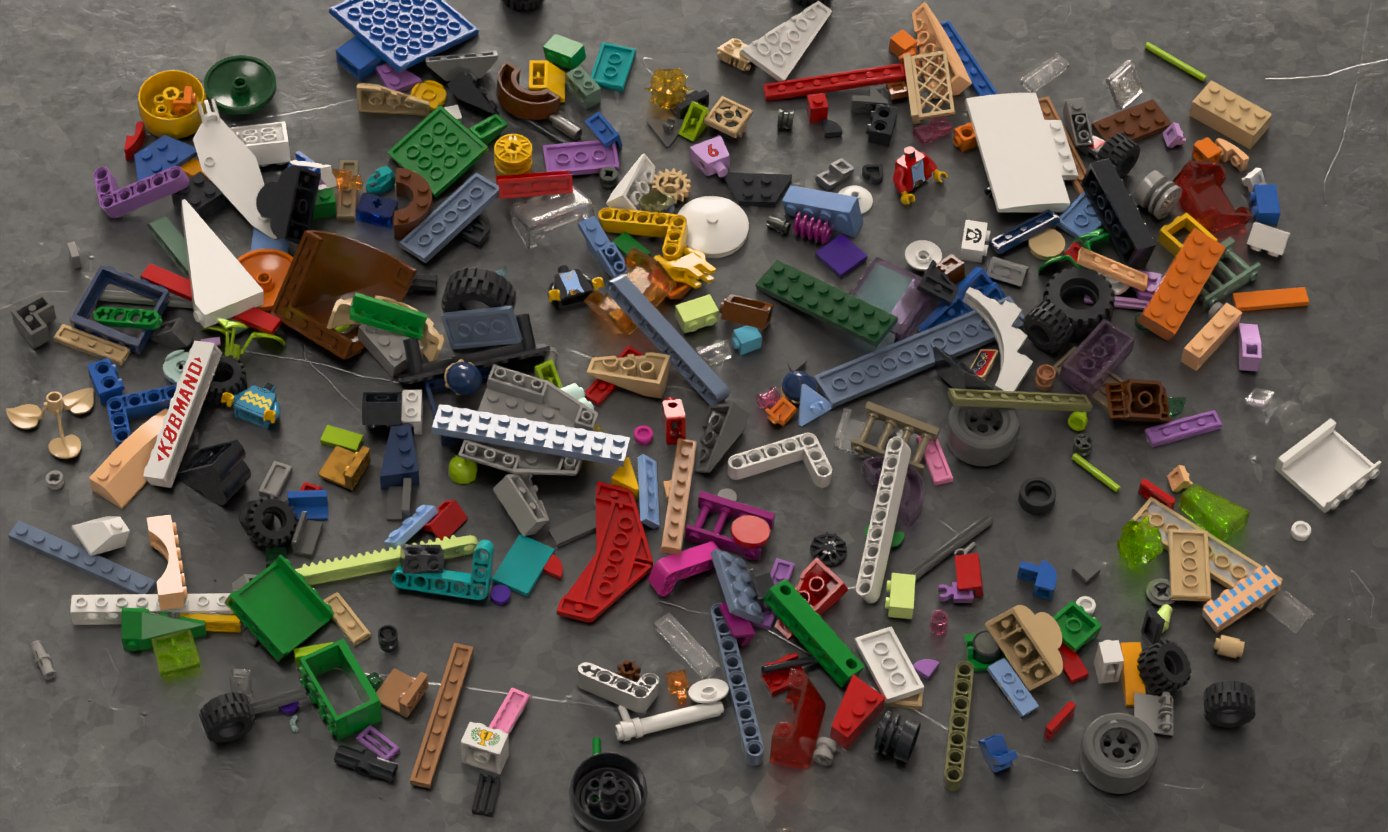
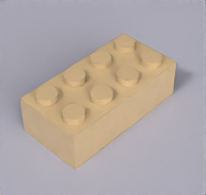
M1211 80L1193 100L1189 116L1251 149L1269 128L1272 114Z

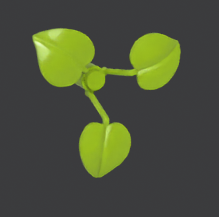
M217 318L216 320L223 327L216 325L206 328L201 327V331L213 329L222 332L226 336L225 355H232L234 359H239L240 354L244 355L247 346L253 338L268 337L279 341L284 347L286 344L283 339L275 335L253 332L243 348L240 349L241 345L234 344L236 327L247 329L246 325ZM229 333H232L231 341L229 343Z

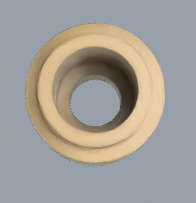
M1225 635L1215 639L1214 650H1217L1218 655L1241 658L1244 642L1240 641V639Z

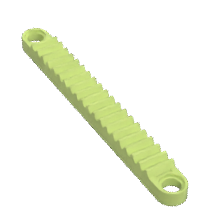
M452 535L451 539L445 536L442 541L436 538V541L432 542L430 539L427 544L423 541L420 542V545H441L444 559L473 554L478 544L477 538L472 535L457 538ZM397 546L396 550L389 547V551L383 548L380 553L374 550L373 554L366 552L365 556L358 553L357 557L350 555L349 559L343 556L342 560L335 558L334 562L327 559L326 563L319 561L318 565L312 562L310 566L303 564L302 568L295 570L304 576L310 586L393 570L400 564L401 547Z

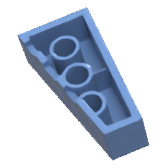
M790 185L782 200L785 214L796 217L798 212H801V218L807 214L809 221L812 217H815V223L821 219V225L828 221V227H831L834 223V231L856 238L863 224L858 197Z

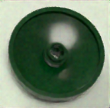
M236 55L216 62L207 71L204 78V91L211 105V99H215L218 110L236 115L249 114L262 109L273 99L276 92V77L272 68L263 60L253 56Z

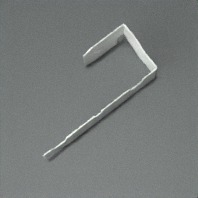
M297 160L289 161L293 165L320 168L321 178L325 184L319 185L318 190L337 186L336 178L332 174L331 165H321L305 161L299 162Z

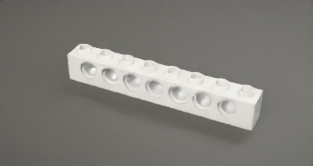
M231 593L187 594L188 598L184 599L185 607L160 610L158 594L72 595L70 610L73 625L122 624V607L149 609V613L160 615L161 612L168 613L169 617L175 619L180 616V613L235 615L224 603Z

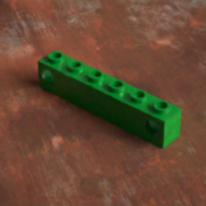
M784 579L768 590L763 598L764 602L841 688L850 683L853 674L856 677L860 675L865 666L787 579Z

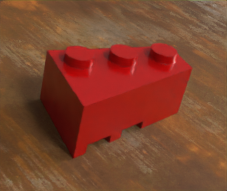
M854 674L832 723L830 739L834 740L845 750L882 712L885 702L883 695Z

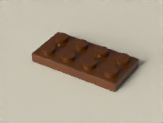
M1152 99L1092 123L1091 128L1104 141H1107L1117 133H1123L1132 141L1137 142L1165 131L1172 123Z

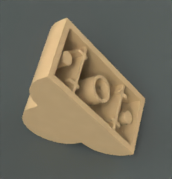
M1017 605L985 623V626L1029 691L1061 674L1063 661L1058 648L1062 644V633L1052 616L1045 612H1039L1034 615L1026 606Z

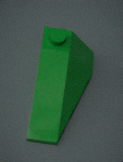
M122 607L121 639L123 649L129 651L146 650L207 635L206 623L202 620L183 616L175 619L169 617L168 613L161 612L160 615L149 613V609Z

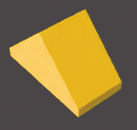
M628 457L625 459L624 467L619 466L612 476L611 485L631 490L634 499L638 500L639 487Z

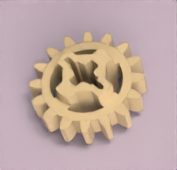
M674 168L672 172L665 169V173L659 171L658 176L654 175L651 187L654 193L659 190L671 195L675 199L674 203L677 204V200L683 202L684 197H689L691 180L687 179V174L682 175L681 170L677 173Z

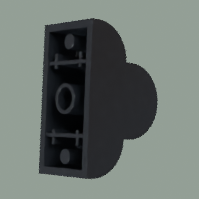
M290 166L281 173L278 182H269L260 189L256 199V207L261 216L270 219V227L276 237L299 245L304 231L310 230L321 177L320 173L301 166Z
M233 440L200 449L176 475L187 486L200 490L212 502L224 505L251 478V471L243 461L246 457L243 446L238 440Z

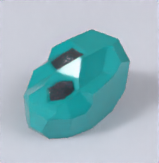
M382 166L375 170L374 174L369 176L366 182L367 193L379 195L391 189L396 183L393 171L388 166Z

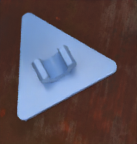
M806 384L801 385L799 426L809 423L832 409L828 400Z

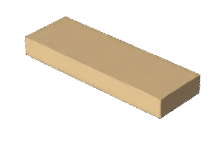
M338 592L323 600L332 607L335 613L332 620L354 647L371 637V633Z

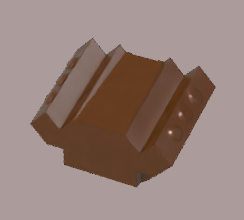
M1128 379L1123 382L1105 384L1111 419L1136 422H1171L1166 388L1161 385V381Z

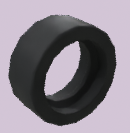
M1036 476L1028 478L1020 486L1018 501L1020 506L1030 514H1045L1054 506L1056 489L1051 481ZM1031 489H1040L1046 492L1049 498L1045 502H1034L1026 496V492Z

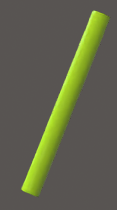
M1146 43L1144 48L1203 82L1207 79V76L1153 44Z

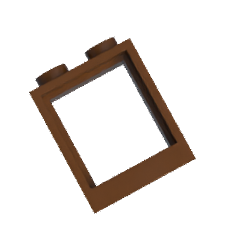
M730 294L727 299H724V302H721L719 313H722V320L765 329L771 322L774 304Z

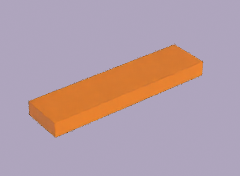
M1305 287L1232 294L1234 307L1239 311L1308 306L1309 304Z

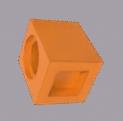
M972 122L954 130L953 143L962 152L978 146Z
M1206 137L1203 140H1198L1193 145L1191 156L1206 170L1219 162L1222 150Z

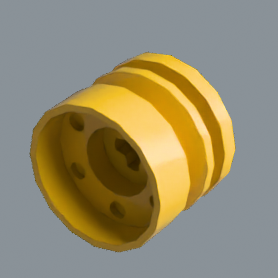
M507 134L496 141L494 146V166L497 176L532 172V144L526 137L519 134Z

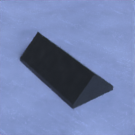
M936 346L933 348L936 373L954 389H994L963 362Z

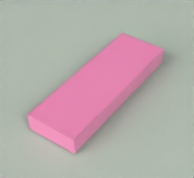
M917 436L918 445L921 442V436ZM938 438L936 442L929 441L923 458L934 486L953 482V476Z

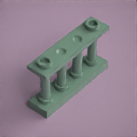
M1231 237L1220 243L1226 249L1215 266L1230 281L1223 285L1210 274L1207 280L1217 290L1210 294L1204 288L1201 289L1199 294L1204 298L1203 311L1212 307L1215 303L1249 281H1254L1259 276L1261 264L1258 262L1249 267L1234 253L1235 240ZM1229 257L1244 272L1236 276L1220 260Z

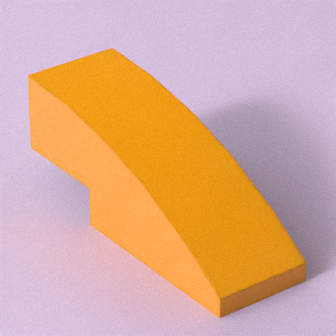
M1141 642L1120 644L1124 659L1121 681L1126 707H1134V693L1146 694L1143 679L1140 678V671L1137 668L1139 665L1137 660L1140 657V652H1142Z

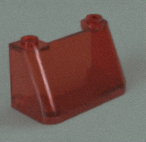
M1189 160L1173 180L1175 185L1182 188L1179 202L1185 213L1193 217L1211 234L1247 224L1253 217L1249 209L1241 206L1235 210L1221 187L1226 179V171L1222 163Z
M790 669L786 702L792 703L795 717L793 724L781 722L775 726L771 740L769 762L805 769L812 762L826 703L805 672Z

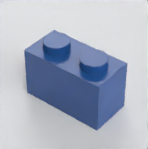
M1276 184L1254 185L1253 191L1249 193V201L1253 204L1251 214L1252 217H1255V222L1278 224L1281 212Z

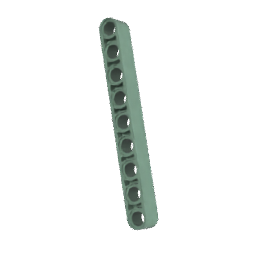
M165 215L148 223L147 226L152 236L187 279L190 280L184 237ZM228 318V319H227V320H229V321L239 322V321H236V320H234V319H232V318ZM236 327L235 335L243 332L246 328Z

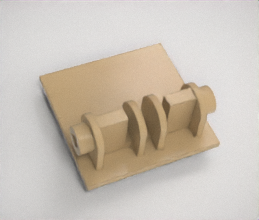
M732 38L717 48L719 50L717 54L719 60L730 65L733 63L734 67L737 66V68L743 71H749L751 68V64H749L751 61L739 53L742 48L748 46L741 40Z

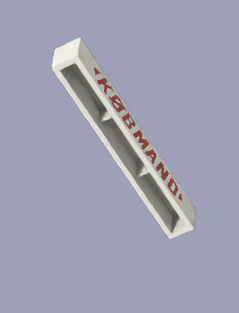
M194 341L189 351V357L183 367L181 378L176 385V391L170 401L167 415L164 417L154 449H152L149 462L144 469L143 477L150 485L171 488L222 355L221 350L215 343Z

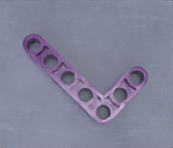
M173 166L119 190L115 177L107 167L97 168L93 176L99 204L110 218L119 217L183 190L190 182L188 176L179 166Z

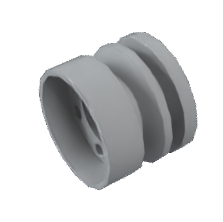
M1154 170L1141 181L1134 193L1133 199L1142 208H1148V212L1154 214L1157 219H1162L1178 203L1182 194V188L1175 185L1172 181L1167 182L1166 176Z

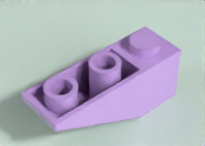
M1239 323V370L1258 371L1262 358L1258 325Z

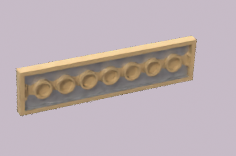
M1152 497L1149 498L1129 522V527L1167 551L1168 529L1205 531ZM1208 533L1210 578L1231 590L1239 580L1247 579L1252 576L1251 574L1259 567L1263 568L1257 562ZM1275 574V576H1276V577L1280 580V582L1282 583V580H1283V579ZM1268 599L1260 605H1258L1257 607L1261 609L1264 606V604L1268 601Z

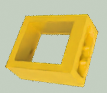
M1185 213L1160 229L1158 242L1172 255L1176 256L1183 244L1172 235L1183 227L1189 232L1196 228L1215 241L1218 239L1188 213Z

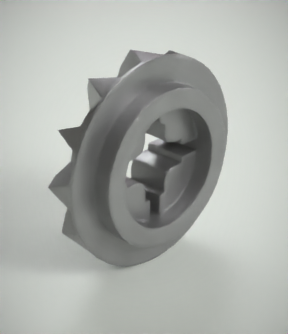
M1159 578L1152 580L1148 584L1146 593L1147 598L1151 600V604L1155 603L1158 607L1164 604H1174L1175 600H1171L1169 580ZM1166 590L1165 596H1158V592H1163Z

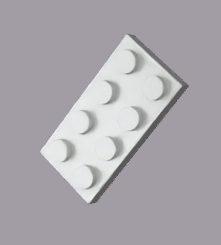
M892 626L855 638L854 643L881 694L885 697L887 704L924 692V685Z

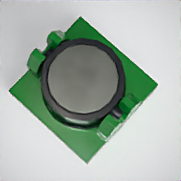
M988 630L980 631L977 634H964L966 661L973 665L974 672H985L990 665L1003 658L1007 660V657Z

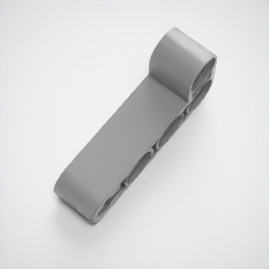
M582 663L578 667L577 685L585 691L641 713L645 712L657 698L659 677L655 674L647 673L636 683L592 663Z

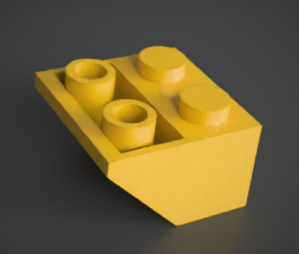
M530 60L529 91L549 89L560 97V102H565V72L549 61Z

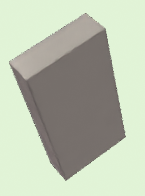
M274 461L259 489V495L266 497L274 496V499L280 496L292 472V466Z

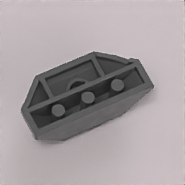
M497 51L425 57L426 65L445 81H452L462 71L468 74L472 73L478 80L498 60Z

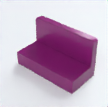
M721 603L719 608L732 637L737 638L741 646H748L755 635L750 621L731 614L727 603Z

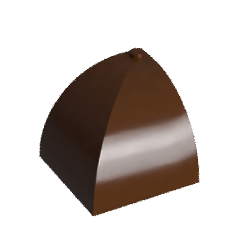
M307 230L304 231L270 314L281 318V322L340 358L348 359L357 355L366 347L358 339V327L360 324H354L342 333L334 330L335 328H327L336 301L341 298L343 300L351 299L356 292L373 298L377 295L394 299L397 302H403L417 270L392 255L363 242L329 232Z

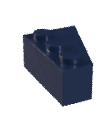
M410 424L391 426L380 473L381 490L388 489L389 486L403 487L404 478H411L412 485L419 484V470Z

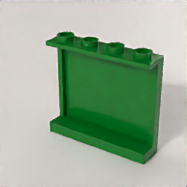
M282 555L237 592L233 591L224 602L278 662L328 623L335 614L332 607L320 598L319 593L310 587L304 576L298 573L292 567L291 562Z

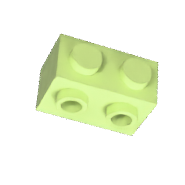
M709 294L675 305V318L683 333L693 332L699 328L717 323L719 310Z
M892 573L891 581L887 580L886 592H890V595L886 597L885 609H889L888 617L912 619L916 575Z

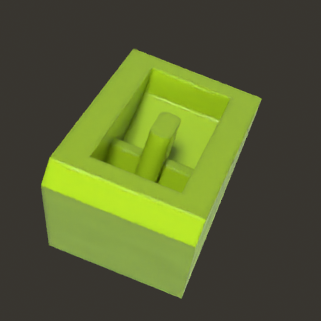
M692 101L678 134L695 142L708 126L704 124V119L709 113V108Z
M552 359L534 367L535 377L549 381L560 389L563 388Z

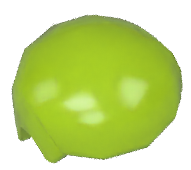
M458 455L451 459L448 467L450 479L458 484H468L474 481L478 471L477 462L458 457Z

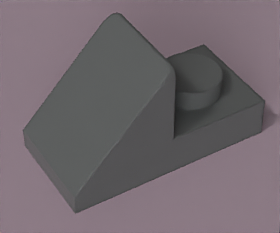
M871 86L870 96L852 95L851 112L871 114L872 110L875 111L877 104L887 106L888 100Z

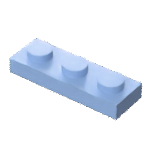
M421 505L416 509V513L403 521V525L389 534V538L384 543L388 548L396 549L397 546L401 547L438 513V510L432 505Z

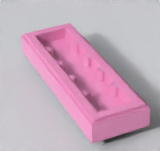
M511 688L488 728L500 729L510 734L530 700V695Z

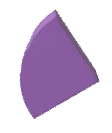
M923 659L914 663L913 667L917 674L928 680L939 667L940 662L932 659Z

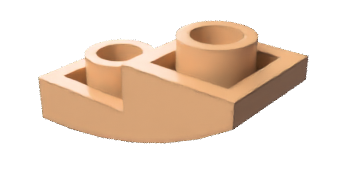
M1220 138L1216 139L1215 144L1222 150L1220 159L1224 163L1230 160L1232 165L1240 172L1246 170L1249 157L1230 142Z

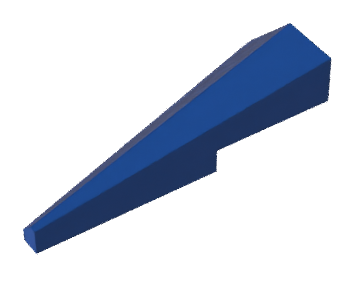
M975 267L957 286L959 290L950 307L941 303L917 330L923 332L974 311L972 307L963 302L969 287L979 290L983 295L994 300L1003 299L1006 295L997 283L992 282L983 268Z

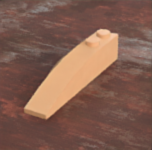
M924 2L912 12L914 31L918 37L916 39L918 41L917 46L920 49L919 55L946 50L952 95H959L972 82L952 42L927 3ZM936 58L933 62L940 66L944 58ZM921 60V61H922V68H923L924 65H925L927 62ZM930 65L925 71L932 75L936 68ZM940 71L935 77L942 81L946 74ZM924 75L923 77L927 81L928 77ZM933 80L928 84V87L932 90L938 86V83ZM942 86L937 93L944 96L948 89Z
M165 408L133 432L89 477L93 492L123 509L148 482L143 477L144 469L149 462L151 451L154 449L157 435L162 428L168 409Z

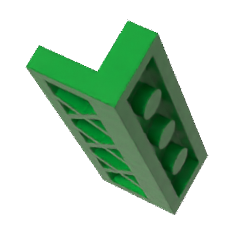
M356 292L349 307V320L409 338L418 337V340L422 341L423 327L427 320V314Z

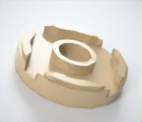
M1049 228L1031 237L1028 241V247L1033 256L1048 261L1063 254L1065 239L1061 233Z

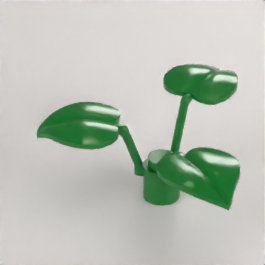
M1098 229L1079 236L1073 242L1076 243L1082 240L1083 244L1081 247L1091 251L1093 243L1100 241L1108 242L1110 234L1104 233L1100 235L1103 229ZM1063 255L1045 262L1039 268L1038 273L1048 264L1055 261L1069 260L1076 269H1081L1084 266L1078 265L1070 255Z

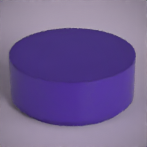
M505 585L494 586L490 591L491 601L496 605L508 603L510 600L509 588Z
M299 701L280 706L279 710L286 715L293 714L299 708Z

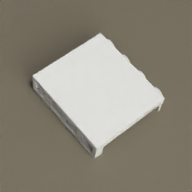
M1331 418L1281 455L1275 466V470L1324 513L1330 509L1334 510L1343 499H1349L1356 489L1360 490L1369 479L1376 478L1380 473L1379 468L1381 465L1380 460L1373 464L1334 430L1336 422Z

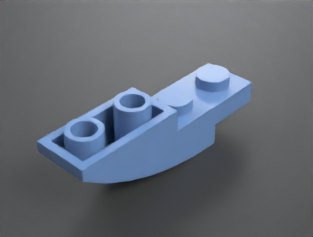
M595 216L578 223V228L586 239V246L611 278H615L620 274L627 276L632 273L614 242H610Z

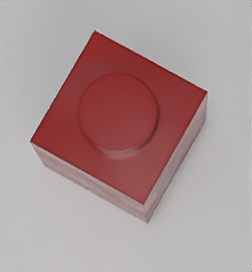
M825 93L807 95L806 111L809 123L821 122L822 119H827L828 103Z

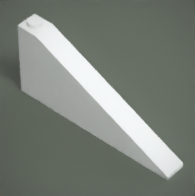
M185 199L182 200L181 215L195 320L206 328L219 323L216 320L217 318L228 319L252 307L262 305L264 290Z

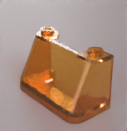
M633 247L624 260L626 267L629 269L624 275L656 308L673 289L674 280L659 261ZM595 291L584 300L590 309L622 334L630 335L637 329L638 326L608 293L604 296L602 293Z

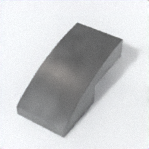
M841 158L831 163L828 170L818 174L815 181L829 191L844 181L855 168Z

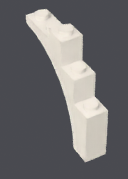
M969 287L963 302L972 307L987 322L993 331L1001 357L1000 373L993 390L1016 391L1033 363L1026 355L1019 354L1027 335L1022 330L1013 327L1022 309L1006 300L1003 305H1000L996 300L986 297L979 290Z

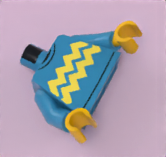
M266 383L263 388L253 385L248 390H244L237 395L228 392L222 395L221 403L226 402L228 407L233 405L235 417L264 429H268L270 422L275 423V420L280 418L281 415L280 404L277 402V397L274 393L276 388L271 383Z

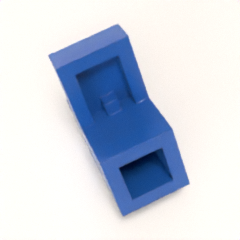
M1044 560L1041 561L1040 566L1031 562L1021 561L1017 578L1035 583L1032 596L1052 601L1057 581V573L1054 567Z
M994 734L978 741L982 755L993 772L1013 766L1012 760L1018 758L1015 750H1008L1003 734Z

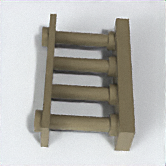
M868 401L864 413L868 419L859 440L851 439L850 448L858 454L865 453L884 461L886 452L884 448L894 427L901 428L904 431L901 438L906 444L913 433L922 438L913 461L909 460L907 472L911 474L922 475L924 465L920 464L928 442L931 440L936 442L940 428ZM880 420L885 422L886 426L877 447L867 444L866 441L874 422Z

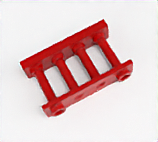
M569 170L496 176L499 199L573 193L572 174H569Z

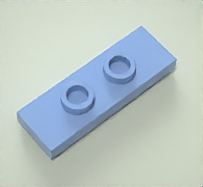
M1005 658L987 668V671L1021 718L1038 709L1039 705Z

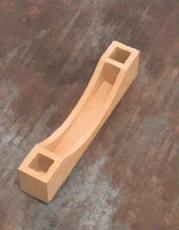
M171 515L147 518L150 546L162 553L168 561L167 569L157 581L160 610L185 607L184 599L188 597L186 586L182 587L185 585L184 573L180 574L183 572L182 560L178 561L181 559L180 548H176L179 547L178 535H174L177 534L176 522L172 523Z

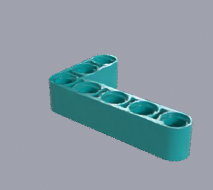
M489 540L478 542L473 553L471 574L443 570V573H403L399 564L392 575L391 581L395 587L482 600L487 596L491 586L494 545ZM480 550H485L488 554H483ZM478 568H483L486 572H482ZM398 574H403L406 578H402ZM418 577L424 578L425 581L420 580ZM438 580L444 581L445 584L439 583ZM457 583H462L464 587L459 586ZM477 586H482L484 590L478 589Z

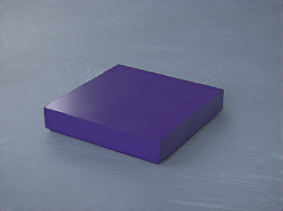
M840 234L815 252V257L839 278H842L866 261L868 256L843 234Z

